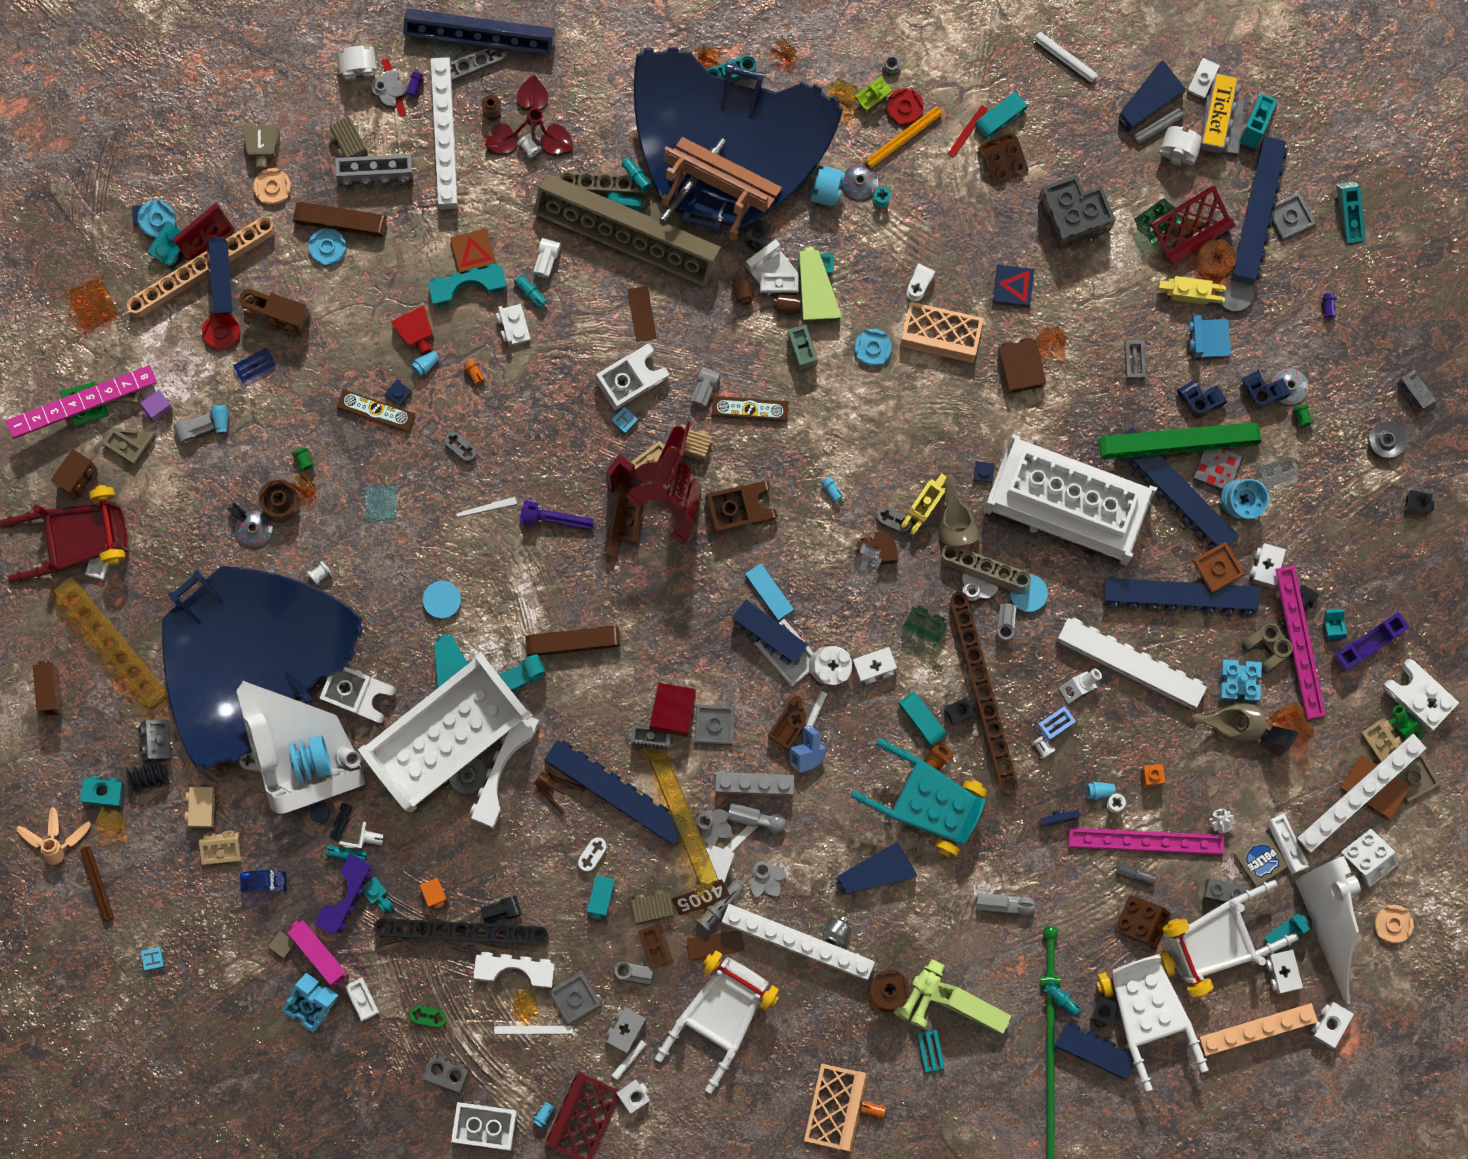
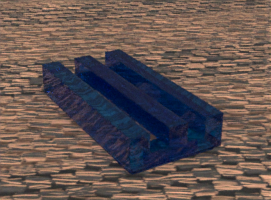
M267 347L233 365L242 383L276 366ZM265 354L267 355V357L251 364L250 366L242 370L239 369L240 367L254 361L255 359ZM267 361H270L269 363L243 376V374L247 373L248 371L266 363Z

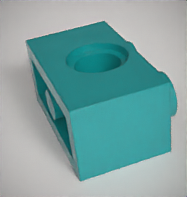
M89 776V779L83 778L81 803L122 808L125 785L120 782V779L108 778V781L100 780L101 777ZM103 786L107 787V793L99 796L98 790Z

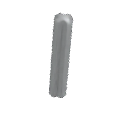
M1180 108L1174 110L1135 133L1134 139L1137 143L1145 141L1182 119L1184 113Z

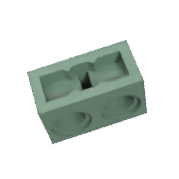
M802 325L788 330L787 336L799 371L816 366L818 358L807 326Z

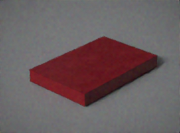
M215 203L173 237L172 240L186 260L190 262L207 251L206 240H211V237L221 236L224 240L235 229L220 207Z
M658 683L649 730L687 737L696 689Z

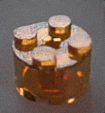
M1224 239L1208 241L1202 246L1197 255L1196 270L1204 279L1213 282L1222 281L1229 276L1234 268L1236 253L1233 247Z

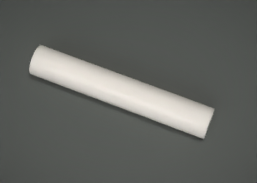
M820 691L805 726H814L827 693Z
M640 1040L611 1076L618 1080L647 1044Z

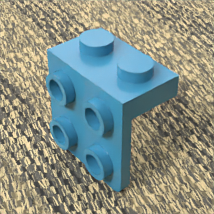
M1194 315L1188 323V330L1192 336L1190 351H1193V358L1228 357L1231 354L1229 321L1226 319L1202 320L1201 315Z

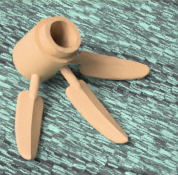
M52 807L48 820V836L51 838L43 841L40 837L21 826H17V832L35 848L41 846L40 849L46 862L56 865L64 858L63 849L68 845L72 847L88 832L91 823L86 822L60 846L59 842L54 839V836L59 834V821L57 810Z

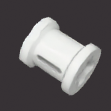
M530 134L523 136L517 142L518 147H522L526 152L528 159L533 158L541 151V147L534 143Z
M320 561V565L312 571H308L307 574L318 586L319 582L326 576H331L332 572L323 561Z
M1045 735L1031 743L1040 753L1041 760L1056 751L1055 748H1052L1046 742Z
M1113 794L1107 800V809L1111 813L1120 812L1126 805V800L1121 794ZM1119 800V806L1113 807L1114 801Z

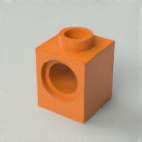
M1163 764L1145 765L1141 768L1143 788L1163 786L1166 783Z
M438 877L420 885L429 909L433 907L436 910L445 906L444 902L447 901Z

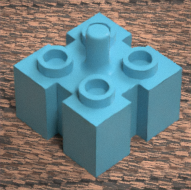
M1222 660L1219 678L1224 679V682L1219 685L1218 701L1234 702L1237 698H1241V702L1257 704L1260 701L1261 685H1256V681L1261 678L1262 662L1246 661L1241 666L1238 660Z
M306 973L295 984L290 997L281 1011L292 1019L299 1018L302 1021L301 1025L314 1033L325 1021L330 1012L329 1009L333 1006L338 994L326 986H318L319 981Z

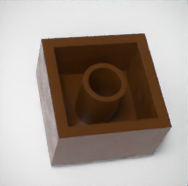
M72 449L51 481L57 489L77 500L78 497L84 495L85 487L89 481L92 482L95 479L98 469L90 459Z

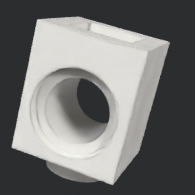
M636 1079L617 1092V1095L630 1114L650 1101L647 1096L650 1092L644 1083L639 1084ZM634 1092H639L637 1098L631 1099V1095Z

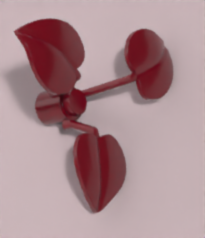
M535 75L522 84L517 94L519 105L522 108H530L524 123L515 132L507 124H496L490 129L485 142V146L489 150L499 154H508L517 148L518 140L515 135L527 124L532 127L540 125L544 133L540 139L544 151L557 155L573 150L572 139L563 126L553 123L548 126L547 131L545 130L544 122L541 121L543 113L540 109L545 107L549 97L546 88Z

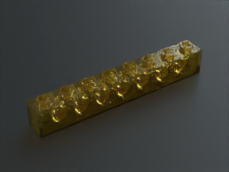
M72 576L54 590L57 595L55 597L56 601L61 607L64 604L69 609L66 613L73 621L77 619L81 625L78 627L85 636L88 633L93 638L90 642L97 650L101 648L104 651V659L109 665L114 663L117 667L114 671L121 679L125 677L128 680V688L133 694L138 692L141 696L139 701L145 708L149 706L154 710L169 698L167 690ZM73 597H79V602L76 605H70V600ZM90 611V618L87 620L82 619L83 613ZM97 626H103V631L100 634H94V629ZM110 640H114L115 646L111 649H107V642ZM121 655H127V660L124 663H118V658ZM138 669L139 675L136 678H131V671ZM151 684V690L144 693L142 691L143 686Z

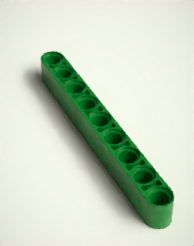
M1250 422L1109 435L1097 439L1101 459L1109 460L1255 446L1262 442L1258 423Z

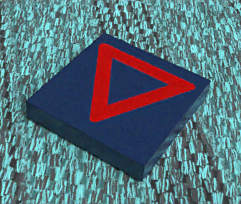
M997 265L992 302L1030 307L1034 269Z

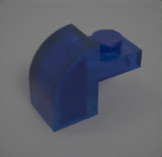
M256 870L240 873L241 893L287 891L286 872Z

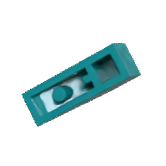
M1260 93L1239 143L1255 150L1257 149L1276 106L1277 99Z
M1356 182L1337 184L1338 206L1346 243L1365 241L1361 187Z

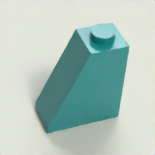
M447 634L442 635L434 643L438 688L468 664L451 634L449 636Z

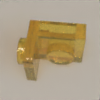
M523 989L515 993L516 996L512 998L521 1021L539 1015L531 991L527 992V989Z

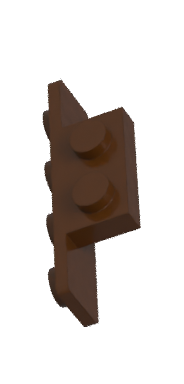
M620 481L615 490L616 497L612 508V520L608 529L609 537L605 546L606 556L616 560L618 559L621 542H638L644 505L637 507L634 503H628L626 494L630 491V486Z

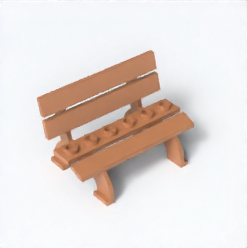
M684 137L677 143L676 148L692 155V157L675 148L671 149L667 146L664 148L666 152L664 162L673 166V168L668 167L666 178L671 181L674 180L669 194L663 195L662 205L668 207L671 204L680 183L687 173L738 199L734 208V213L738 215L728 237L733 241L737 239V230L750 206L765 212L774 201V198L765 193L776 198L782 189L781 186ZM697 159H700V160H702V161H704V162H706V163H708V164L714 166L715 168H713V167H711V166H709V165H707V164H705V163H703V162H701V161H699V160H697Z

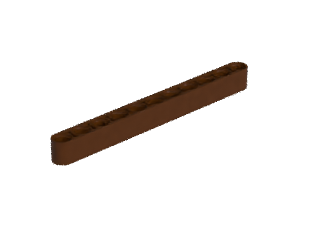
M958 591L951 596L949 602L999 791L1004 796H1011L1017 790L1018 782L968 597L964 592ZM954 598H961L964 604L961 606L956 605ZM960 616H966L969 622L967 624H962L959 622L958 618ZM970 634L973 636L974 641L968 643L964 640L963 636ZM974 652L978 655L979 659L972 661L969 659L968 654ZM975 671H981L983 673V678L976 679L973 673ZM985 689L988 692V697H980L978 691ZM991 708L993 710V715L989 717L986 716L983 712V709ZM995 726L998 729V734L991 735L988 728ZM994 745H1001L1003 753L998 754L994 752ZM1001 763L1006 764L1008 771L1001 772L998 765ZM1005 782H1011L1013 784V790H1005L1003 784Z

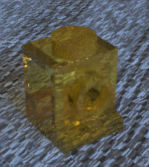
M837 78L835 83L831 82L829 86V98L831 99L832 96L836 97L840 104L850 109L858 86Z
M101 806L95 825L120 834L121 830H125L128 820L121 817L122 813L110 810L108 813V809Z

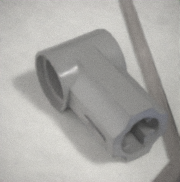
M702 367L697 379L698 384L691 398L692 403L706 408L711 393L717 386L720 373Z
M208 413L192 420L179 421L173 425L180 444L191 442L196 439V436L214 430Z
M1000 604L996 639L1002 644L1009 643L1015 633L1014 626L1017 606L1013 604ZM1007 630L1010 636L1003 637L1000 631Z
M620 962L615 966L614 976L618 980L651 985L653 968L627 962ZM621 966L626 967L628 975L620 976L617 969Z

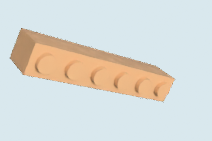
M1312 1003L1207 1034L1198 1037L1197 1040H1200L1199 1046L1203 1057L1314 1024L1318 1021Z

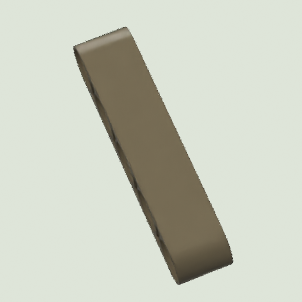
M565 172L560 176V179L570 180L573 182L572 184L600 196H606L607 192H619L624 196L647 197L651 193V188L647 192H642L638 185L631 181L630 175ZM584 181L591 182V185L589 187L582 186V183ZM603 182L610 183V186L607 188H603L600 185ZM621 183H627L629 187L626 189H622L619 187V185Z
M946 545L942 549L941 562L950 569L1018 594H1025L1030 589L1031 577L1025 571L957 546ZM953 554L955 557L949 559L945 555ZM969 560L972 564L965 565L963 562ZM988 567L990 571L984 572L981 568ZM1004 573L1007 574L1009 577L1004 579L1001 578L999 575ZM1024 580L1026 584L1020 585L1017 581Z

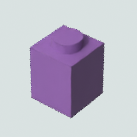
M160 390L141 402L143 406L142 413L147 419L151 417L154 422L173 409Z

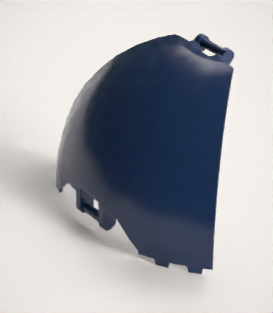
M668 47L666 52H654V48H646L643 53L636 55L634 70L636 126L647 169L661 200L664 194H669L674 180L671 181L666 178L668 167L673 168V166L664 162L666 153L664 148L666 146L671 149L675 148L692 157V155L676 148L677 143L682 137L707 150H710L711 147H714L723 138L727 143L720 151L719 156L782 187L776 198L765 193L774 198L773 203L765 212L750 206L739 228H743L770 213L788 199L811 175L823 158L838 128L843 108L839 106L840 101L834 96L830 99L824 95L822 88L818 85L813 84L811 87L802 81L800 84L779 92H773L762 88L765 72L759 71L758 73L735 67L731 63H728L725 78L713 76L692 55V52H678V47ZM732 74L756 80L755 89L731 83ZM687 173L683 181L680 183V186L674 198L681 191V189L684 187V185L687 183V181L691 178L692 175ZM699 179L675 211L684 214L682 223L687 225L691 223L713 229V232L719 233L722 224L733 226L738 215L734 213L735 204L738 199ZM694 214V215L702 216V217H705V218L713 219V220H716V221H715V222H712V221L705 220V219H701V218L694 217V216H691V215Z
M221 566L207 579L196 570L193 572L194 575L175 592L168 594L176 606L162 618V649L166 686L177 731L195 767L208 769L215 767V764L226 761L233 763L241 760V756L252 752L236 690L243 681L292 699H296L301 694L303 697L299 701L310 704L314 699L308 691L312 689L318 680L343 672L347 662H351L355 654L354 646L357 638L361 637L363 630L361 626L362 618L352 608L329 593L301 581L260 570ZM200 581L203 585L182 602L179 598L195 583Z

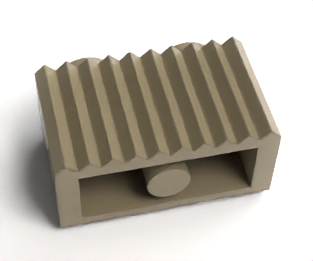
M350 116L330 125L331 132L329 136L333 143H338L340 148L337 151L341 158L361 157L368 153Z
M664 890L654 891L652 896L645 897V894L633 896L634 900H630L635 925L674 917L669 892L665 893Z

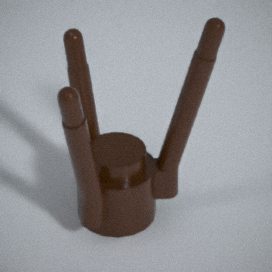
M541 772L534 785L538 787L537 791L542 793L561 813H564V810L545 790L549 791L552 788L565 795L566 792L554 785V781L582 791L585 789L550 773L545 774Z

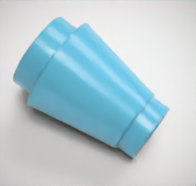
M431 351L413 360L411 368L417 376H425L440 358L435 351Z
M226 405L211 406L210 414L216 433L227 432L229 409H227Z
M1091 782L1086 785V796L1093 801L1116 794L1114 784Z

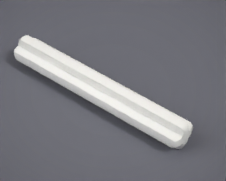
M1042 32L1035 36L1034 41L1086 80L1092 83L1096 79V72Z

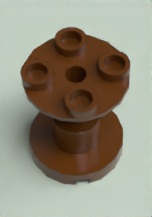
M896 970L879 972L868 987L870 1003L877 1010L892 1012L906 1002L910 986L905 976ZM885 989H889L891 994L889 995L888 992H885Z

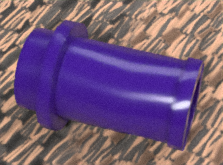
M413 71L409 76L411 79L405 93L417 97L421 82L424 81V75Z
M1335 293L1323 294L1324 317H1336L1335 300H1337V297H1335Z

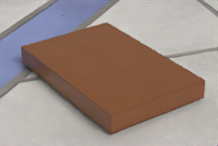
M1361 755L1340 788L1348 792L1372 771L1377 764ZM1395 776L1365 804L1391 819L1411 786Z

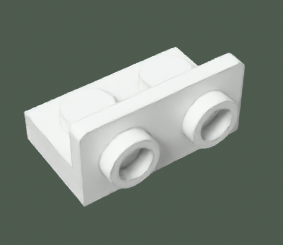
M521 304L506 308L498 307L499 313H496L498 323H503L504 330L501 331L503 341H507L509 347L531 341Z

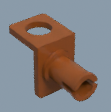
M939 741L923 761L940 771L954 753ZM939 748L943 749L947 755L942 754Z

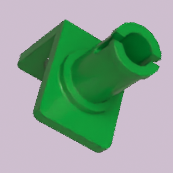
M1402 705L1396 706L1393 709L1395 716L1389 720L1392 725L1403 734L1405 740L1416 731V737L1419 740L1422 739L1424 734L1419 722L1406 712L1405 707L1403 708Z

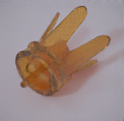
M781 35L787 45L780 40H776V43L786 53L776 49H771V51L783 56L789 62L793 57L798 60L794 56L797 49L791 47Z
M701 45L699 51L694 50V52L699 53L698 60H706L718 66L719 63L707 56L721 57L722 53L720 51L711 49H722L723 47L708 48Z
M302 471L303 475H300V477L296 475L295 479L301 486L291 483L294 488L301 492L306 499L311 495L316 498L313 493L317 487L309 481L304 471Z

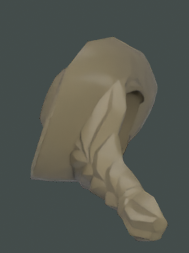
M949 475L945 479L947 507L940 521L939 534L942 542L948 546L969 545L979 540L981 535L980 529L969 509L957 497L955 477Z
M1238 701L1224 704L1216 709L1213 715H1201L1198 713L1192 715V721L1196 725L1204 724L1211 726L1222 737L1235 742H1251L1259 739L1266 726V718L1262 710L1247 702Z

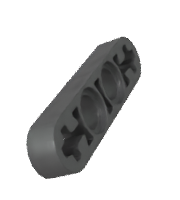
M488 47L451 62V72L454 71L453 67L455 66L458 75H455V72L451 73L452 82L503 62L507 57L506 49ZM495 50L502 52L501 57L494 55ZM489 52L490 56H492V61L489 60V55L487 54ZM484 56L487 59L486 63L483 65L477 64V57ZM467 63L469 69L462 72L459 70V65Z

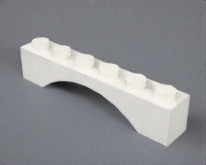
M532 717L528 720L523 719L508 733L503 735L500 742L503 744L500 751H496L493 758L495 762L493 769L489 768L487 771L486 785L480 788L478 792L479 801L477 804H473L470 815H472V821L494 829L501 813L498 800V785L502 770L514 752L532 741L538 728L539 720Z

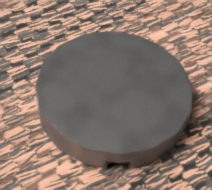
M1230 275L1219 283V285L1226 287V291H1216V296L1225 298V302L1219 303L1224 310L1237 313L1246 310L1250 306L1254 297V289L1252 285L1230 280Z

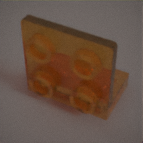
M102 276L66 290L83 329L118 314Z
M1297 701L1277 710L1270 716L1272 723L1278 721L1279 724L1291 718L1303 743L1314 737V729L1310 722L1307 723L1304 717L1305 711L1301 705H1298Z

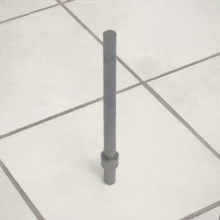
M721 138L709 151L720 155V151L727 143L726 140ZM691 176L659 218L660 222L665 223L699 180L698 178Z

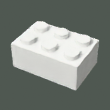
M457 1102L451 1142L512 1151L517 1111Z

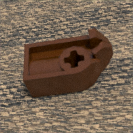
M794 695L768 734L770 738L789 750L807 723L805 708H802L800 696ZM800 715L801 724L796 723L794 725L792 717Z

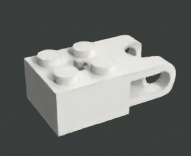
M646 344L596 374L594 380L614 411L660 384L670 375L666 368L652 371L646 367L645 360L651 356L654 350L651 344ZM618 380H620L621 382L624 381V386H620L618 384Z
M1407 659L1402 667L1409 676L1408 685L1401 686L1394 680H1388L1383 684V689L1399 705H1402L1403 708L1405 707L1406 712L1419 722L1423 729L1430 733L1459 702L1414 660ZM1428 702H1431L1433 707L1429 708L1427 706Z
M345 667L342 673L339 672L328 677L319 699L377 723H383L385 717L373 708V699L379 694L393 696L397 689ZM346 683L350 684V691L342 693L341 686H345Z

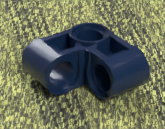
M1259 370L1241 378L1246 390L1259 408H1265L1291 395L1283 377L1267 385L1263 381ZM1265 394L1268 398L1266 401L1260 402L1257 396Z
M1193 379L1177 389L1180 399L1196 418H1201L1228 402L1218 385L1203 393L1198 383ZM1201 404L1204 410H1197L1195 405Z

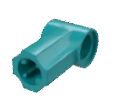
M619 192L606 193L607 199L641 213L643 197L624 196Z

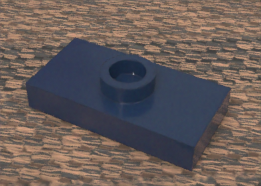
M1079 809L1065 813L1064 810L1052 812V816L1041 818L1039 822L1042 828L1078 819L1080 812Z

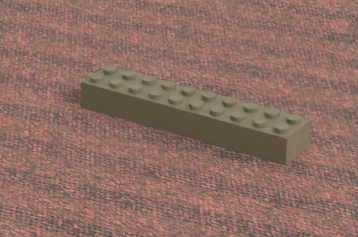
M548 173L538 190L533 210L535 215L704 287L713 274L721 248L718 245L662 223L657 219Z

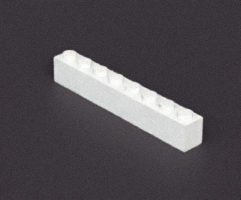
M450 57L431 58L438 205L440 210L458 209Z
M1067 619L1057 642L1193 710L1198 707L1207 688L1201 680L1196 678L1192 680L1186 677L1187 674L1177 669L1174 671L1165 662H1156L1151 659L1152 657L1144 652L1140 654L1134 651L1135 648L1131 645H1122L1113 636H1104L1100 634L1098 629L1082 625L1083 622L1079 619Z
M1414 734L1410 735L1296 839L1311 853L1418 757L1426 747Z
M728 904L721 923L864 981L868 980L875 963L873 960L731 904Z

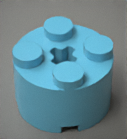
M819 165L817 169L819 173L813 182L810 201L831 207L836 206L840 198L841 190L839 189L844 181L845 172Z

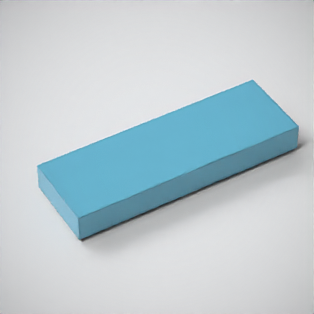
M761 563L745 573V576L778 621L794 611Z

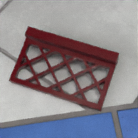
M1215 186L1209 187L1150 223L1164 252L1165 260L1172 264L1236 226L1233 219H1230ZM1210 193L1214 195L1212 205L1205 203L1206 197ZM1194 203L1200 204L1197 214L1189 213L1190 207ZM1204 205L1211 207L1208 218L1200 216ZM1215 208L1221 210L1223 215L1218 220L1212 219ZM1179 212L1184 213L1181 224L1173 222L1175 214ZM1188 215L1195 216L1193 227L1185 225ZM1200 218L1207 220L1205 228L1201 230L1197 229ZM1162 222L1168 223L1165 233H1161L1157 227ZM1172 224L1180 226L1177 237L1169 235ZM1184 228L1191 229L1190 236L1187 239L1181 238ZM1168 237L1176 239L1174 246L1170 249L1166 246Z
M576 1072L544 1145L576 1159H591L618 1100L617 1092L619 1090L581 1072ZM587 1081L595 1084L597 1092L586 1095L584 1087ZM607 1090L614 1092L615 1095L612 1101L604 1103L601 1093ZM598 1094L602 1105L591 1108L588 1098ZM585 1099L589 1110L579 1114L576 1105L579 1101ZM603 1107L606 1115L603 1120L596 1122L593 1111ZM590 1112L594 1123L583 1127L580 1116ZM577 1117L581 1128L570 1132L568 1123L571 1119ZM595 1126L597 1135L595 1138L588 1140L584 1129ZM582 1131L586 1141L575 1145L572 1134ZM569 1136L573 1146L567 1149L559 1147L561 1139ZM587 1144L589 1148L587 1158L579 1156L577 1147ZM574 1149L576 1154L570 1152L569 1150Z

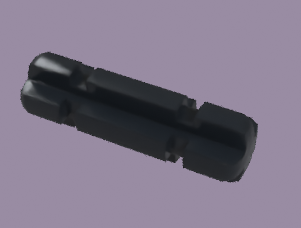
M342 803L340 813H338L333 825L334 829L331 830L329 835L330 839L340 840L341 831L344 830L348 820L347 815L350 814L352 809L350 805Z

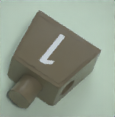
M242 126L249 160H256V169H267V160L276 159L280 138L279 126Z

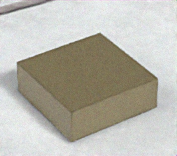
M279 931L268 947L285 959L296 943Z

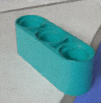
M744 56L707 70L710 75L725 78L728 63H731L735 67L745 69L743 67L745 64H750L752 68L746 70L756 72V60L752 56ZM734 74L732 75L731 83L747 79V77Z
M1014 92L982 116L974 125L986 139H989L1028 108V105L1017 92Z
M915 691L898 702L903 712L930 747H933L947 736L943 727Z

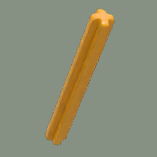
M934 107L869 156L865 161L866 164L873 168L942 115L940 108Z

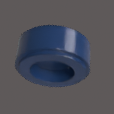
M315 804L310 809V817L316 823H324L330 816L329 809L324 804Z

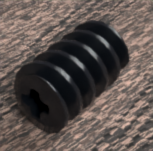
M165 760L163 766L156 762V768H153L151 763H149L148 769L141 765L140 771L137 770L136 766H133V772L126 768L127 781L133 791H137L138 786L141 790L145 789V785L148 788H152L153 782L157 787L160 786L161 781L164 785L168 784L169 773Z

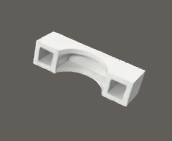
M481 952V955H476L474 980L494 982L501 972L507 969H519L529 976L533 987L552 989L555 964H552L551 960L540 959L539 962H535L530 957L522 956L518 960L512 959V955L501 954L500 957H493V953Z

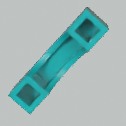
M490 264L484 269L473 268L464 274L453 273L447 278H433L431 282H428L434 309L453 304L454 296L458 290L468 285L479 286L489 295L508 291L502 265Z

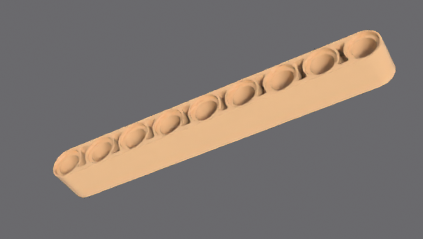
M261 217L225 239L228 241L229 263L274 235L275 227L269 217ZM269 224L270 228L268 230H261L263 225ZM253 234L254 238L252 240H245L247 235ZM232 244H237L238 248L236 250H229ZM207 251L131 297L127 302V308L131 315L141 318L208 276ZM200 264L206 265L205 269L201 271L197 270V267ZM189 274L190 277L188 280L183 281L181 280L182 275ZM168 284L174 285L173 289L169 291L165 290V286ZM152 294H157V295H158L155 300H153V301H150V300H149V296H150V295H152ZM135 304H141L139 310H132Z

